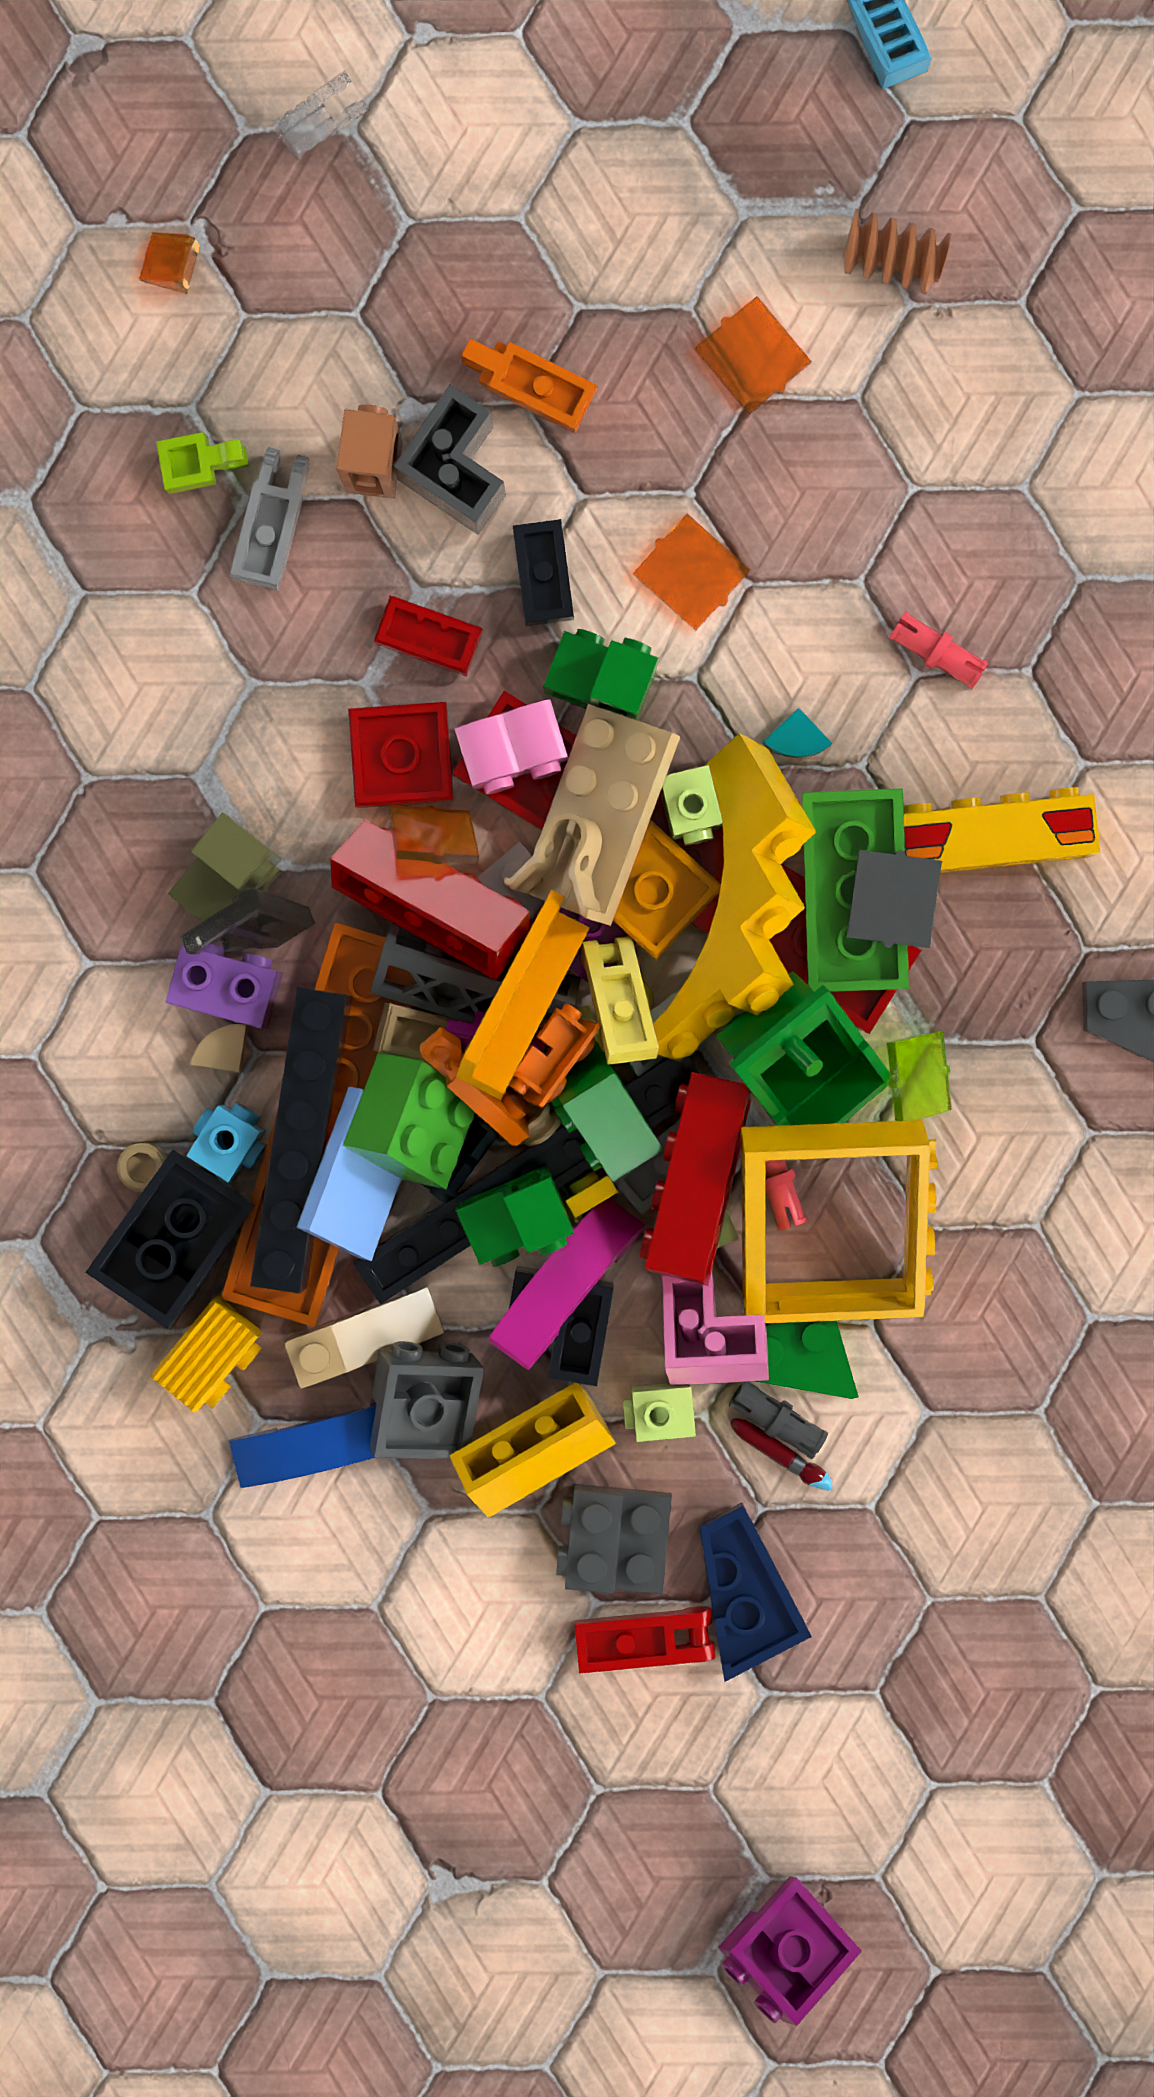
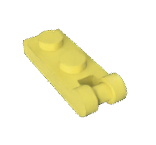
M630 936L618 937L614 939V943L601 945L598 944L597 940L582 942L580 946L583 969L587 974L597 1022L601 1025L599 1030L607 1065L656 1059L659 1046L632 938ZM616 962L618 966L604 967L603 964Z

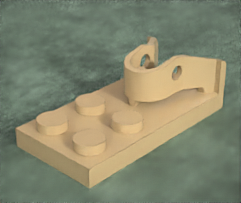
M588 704L540 838L536 844L534 854L511 878L505 877V886L546 901L550 891L554 890L565 896L561 905L562 908L580 914L589 920L611 926L680 736Z

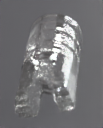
M345 70L307 96V100L296 105V108L286 112L283 117H277L272 121L282 142L296 160L302 158L304 153L313 149L316 144L326 140V137L335 135L369 111V108L362 99L343 109V113L333 119L323 104L329 97L336 96L344 91L348 84L352 82Z

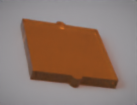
M758 296L731 318L723 317L721 326L695 347L698 355L748 415L775 393L783 394L785 385L812 362Z
M687 513L664 539H656V548L633 572V575L691 628L697 631L719 606L724 607L727 605L728 596L748 575L750 569Z
M390 805L389 815L396 859L432 861L438 865L442 864V862L478 865L479 852L470 811L435 808L432 805H427L426 807Z

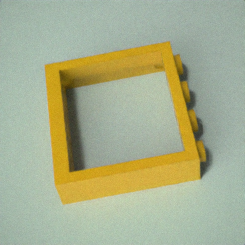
M923 1120L741 1127L742 1299L745 1316L764 1315L765 1323L924 1317L925 1295H931V1291H934L932 1269L926 1268V1256L935 1254L933 1226H927L928 1213H936L937 1207L936 1188L934 1183H929V1170L938 1168V1160L936 1156V1139H928ZM907 1155L903 1278L766 1283L765 1161Z

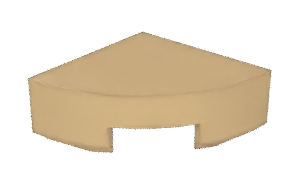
M230 1024L209 1033L197 1046L190 1065L241 1073L249 1025Z

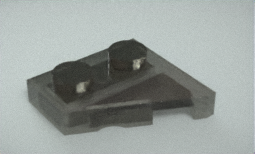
M249 889L234 896L230 905L180 937L187 954L191 955L200 954L206 946L218 941L222 942L225 952L242 951L248 948H278L316 923L308 906L258 889Z

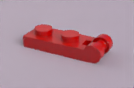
M694 1606L675 1611L574 1620L579 1674L713 1660L716 1657L715 1645L713 1641L709 1640L708 1626L712 1624L711 1608L707 1606ZM688 1629L690 1642L675 1645L674 1630Z

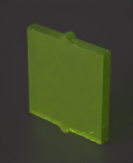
M944 1030L931 1031L887 1042L890 1070L888 1086L892 1088L895 1121L919 1120L952 1110L948 1078L950 1067L947 1065Z

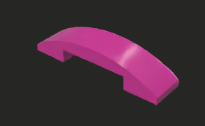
M609 1198L598 1204L573 1229L574 1234L566 1237L568 1244L554 1251L508 1309L489 1336L488 1341L529 1371L557 1337L562 1324L612 1263H617L644 1231L646 1224Z

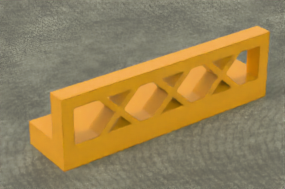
M554 890L550 891L468 1046L456 1074V1078L499 1100L502 1099L590 928L559 912L565 896Z

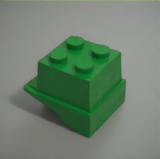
M792 971L789 977L794 985L779 997L774 1006L761 1012L758 1016L747 1011L735 1016L716 1037L733 1058L729 1065L741 1078L775 1126L845 1123L895 1080L830 991L824 985L813 991Z

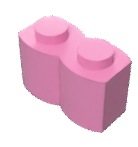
M550 699L455 728L472 787L475 790L484 788L486 795L514 787L512 779L524 774L531 773L533 780L558 774L562 771L560 764L568 761L567 752Z

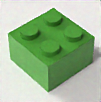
M378 1053L343 1146L402 1180L447 1189L475 1112L446 1086V1078L422 1060Z

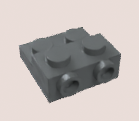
M399 1341L393 1344V1350H379L371 1394L377 1403L369 1447L374 1458L451 1459L449 1455L471 1443L484 1367L473 1353H469L470 1350L466 1346L456 1343H444L440 1346L439 1352L423 1351L422 1346L416 1343Z
M574 1484L573 1497H563L561 1526L570 1527L569 1546L559 1545L556 1570L557 1576H566L565 1589L614 1594V1590L663 1594L672 1494Z

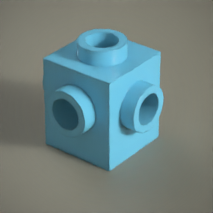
M235 1102L232 1108L227 1105H218L215 1111L207 1108L192 1131L198 1138L186 1156L223 1180L231 1182L236 1180L244 1166L250 1170L255 1166L267 1146L260 1141L267 1130L257 1125L260 1116L240 1103ZM227 1131L231 1132L234 1136L232 1147L227 1145L225 1141Z

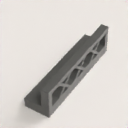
M392 922L370 993L473 1024L476 1011L487 1012L481 1001L495 997L516 957L513 958L495 981ZM391 965L409 971L416 982L403 986L385 980L388 966ZM566 973L546 1012L547 1014L552 1015L556 1008L561 1010L566 1003L575 1007L581 977ZM444 982L456 985L463 994V997L454 1000L442 998L438 995L434 986ZM538 1027L535 1034H538L542 1028Z

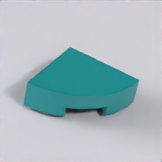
M798 708L762 744L778 755L803 758L815 756L832 745V742Z

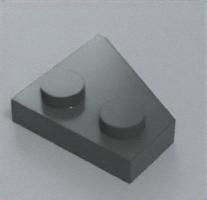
M1154 980L1082 982L1084 1031L1105 1041L1108 1040L1139 1057H1144L1154 1062Z

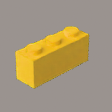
M573 1383L449 1456L466 1494L489 1518L616 1443L597 1405L581 1384Z

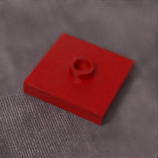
M446 702L348 709L356 808L454 801Z

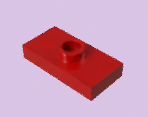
M390 595L375 635L374 643L467 677L483 633V628Z

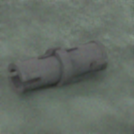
M749 1381L742 1382L729 1402L731 1408L746 1415L765 1428L764 1433L771 1438L779 1437L807 1455L810 1459H813L816 1453L820 1451L828 1436L827 1431L812 1424L793 1411L792 1404L785 1400L779 1402L759 1390Z

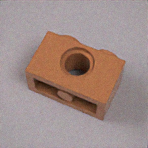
M359 405L358 411L344 409L337 472L347 493L395 499L397 476L393 466L401 455L402 438L395 416L388 415V410L383 407Z

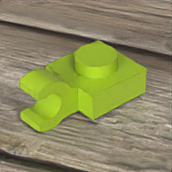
M201 432L156 441L164 488L169 494L217 485L214 470H235L249 466L246 446H242L240 439L210 446L208 436Z

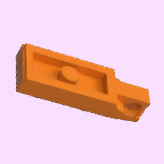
M470 338L461 355V363L481 374L478 383L488 388V391L575 434L597 392L598 386L510 341L508 345L497 341L494 349H491Z
M440 1027L438 1031L420 1044V1055L446 1078V1086L507 1142L512 1146H518L529 1137L527 1119L529 1110L527 1105L512 1090L505 1091L502 1099L499 1100L456 1078L457 1071L465 1054L461 1051V1040L443 1027Z

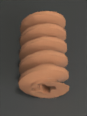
M856 208L843 254L845 273L851 274L856 265L862 262L865 279H870L877 267H881L884 284H889L896 272H900L903 289H908L915 277H919L921 293L927 294L934 282H938L940 279L952 234L947 233L940 244L936 245L935 229L928 228L921 239L917 240L916 224L909 222L902 234L898 235L897 220L891 217L883 229L879 230L878 215L872 212L863 225H859V213Z

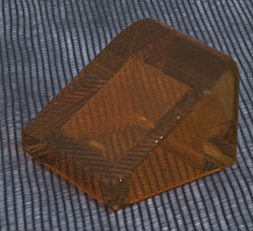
M151 232L139 280L187 294L200 248L196 238L186 234Z

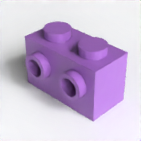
M196 940L194 949L180 946L166 1003L250 1026L268 1029L283 974L282 972L271 970L272 959L244 952L242 962L223 957L225 947L201 940Z

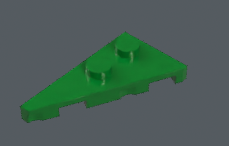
M837 1321L765 1323L769 1380L755 1382L848 1399L859 1397Z

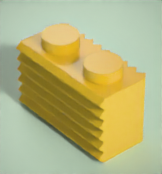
M218 1295L211 1300L152 1372L150 1377L169 1393L173 1394L176 1399L180 1400L192 1412L197 1413L205 1404L213 1409L231 1388V1385L225 1381L228 1375L236 1366L244 1371L263 1349L256 1341L264 1332Z

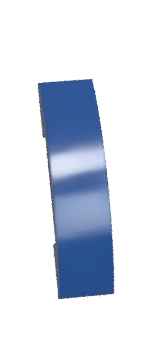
M372 1403L370 1407L282 1429L273 1428L230 1439L229 1444L240 1488L298 1478L374 1458L369 1447L377 1403Z

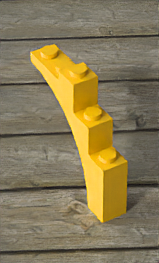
M738 733L704 765H709L723 821L724 867L716 912L707 941L690 976L668 1008L653 1023L659 1046L658 1054L677 1062L693 1054L698 1049L699 1044L716 1029L730 1022L739 1009L758 1016L761 1012L774 1006L779 997L794 985L769 939L787 928L790 921L805 909L781 864L787 858L796 854L801 846L816 833V830L768 748L741 733Z

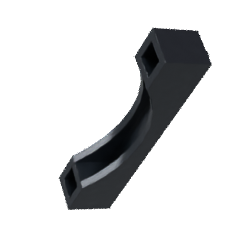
M300 987L296 989L250 1286L298 1294L307 1289L315 1236L297 1228L324 1155L331 1108L346 1042L353 996Z

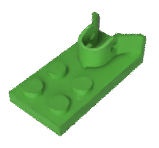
M903 788L802 792V808L816 830V833L804 843L808 986L813 991H816L820 986L824 985L830 992L909 989L908 945L893 943L891 947L887 948L880 941L847 937L859 850L896 854L899 850L905 852Z

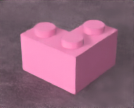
M712 1272L708 1286L662 1275L665 1369L670 1385L769 1380L767 1332L764 1315L716 1317V1294Z

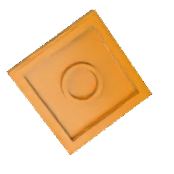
M650 820L613 922L656 961L720 892L721 884Z

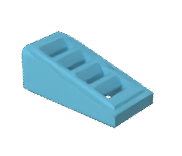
M847 0L882 90L928 72L932 58L905 0H888L889 4L867 12L864 4L872 0ZM892 13L894 14L896 20L876 28L874 27L872 21ZM900 30L901 37L884 44L882 43L881 37ZM907 47L909 53L892 60L890 59L888 53Z

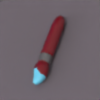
M740 1418L731 1420L730 1425L736 1435L783 1468H786V1470L797 1476L799 1475L803 1483L826 1491H830L833 1488L831 1478L821 1466L807 1462L798 1453H795V1451L776 1438L766 1435L764 1430L755 1424Z

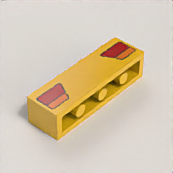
M1079 787L1050 790V799L1032 801L1030 800V792L1002 795L1000 796L1001 804L982 806L981 798L979 797L951 801L952 809L937 811L932 810V803L903 806L905 854L910 857L942 861L940 873L1092 857L1101 853L1095 795H1080Z

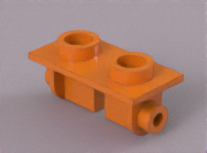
M568 1003L561 1010L556 1008L536 1036L550 1047L544 1055L537 1048L530 1045L508 1086L524 1096L523 1099L543 1108L547 1102L553 1101L562 1092L567 1081L565 1076L575 1062L583 1060L591 1052L596 1042L594 1036L601 1028V1025L580 1018L582 1013Z

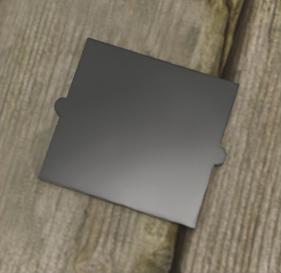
M859 850L847 937L880 941L887 948L891 947L893 943L930 948L942 861L906 856L902 850L897 851L896 854Z

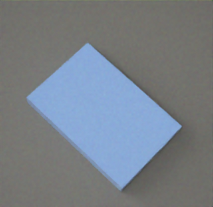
M348 1087L297 1228L357 1258L372 1261L401 1179L343 1146L364 1091L360 1088Z

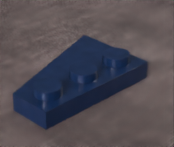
M742 1502L699 1524L724 1682L812 1636Z

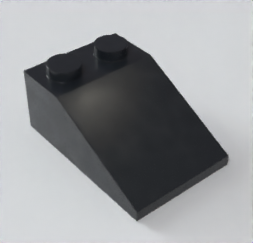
M172 1150L85 1273L171 1331L255 1205L175 1150Z

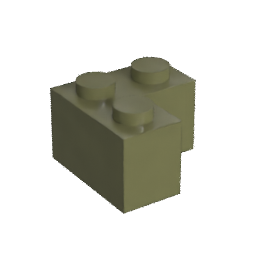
M222 812L191 850L197 856L196 860L170 890L168 895L214 932L222 934L226 928L233 931L249 913L250 908L245 904L258 889L264 893L277 879L281 870L276 866L282 858L241 824Z

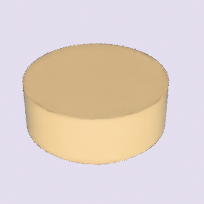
M137 1143L129 1146L121 1153L117 1162L119 1179L130 1190L143 1192L166 1160L165 1153L158 1146L151 1143Z

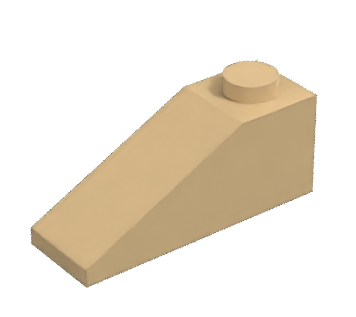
M425 1287L382 1304H377L291 1335L284 1344L300 1389L377 1361L379 1350H393L395 1342L407 1341L419 1344L441 1335L445 1331L430 1289Z

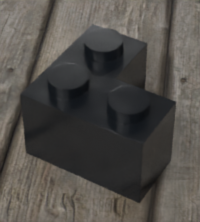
M516 1267L509 1308L538 1272V1269ZM599 1280L562 1324L559 1334L554 1339L548 1378L597 1386L614 1290L613 1282Z

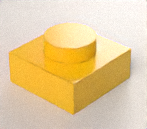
M592 1171L569 1185L573 1194L567 1197L565 1201L576 1218L618 1193V1189L608 1174L598 1178L595 1171Z

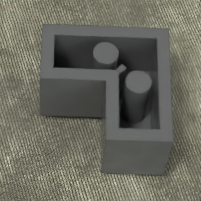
M449 384L393 466L398 481L477 535L480 534L506 496L504 481L472 460L493 429L491 412Z

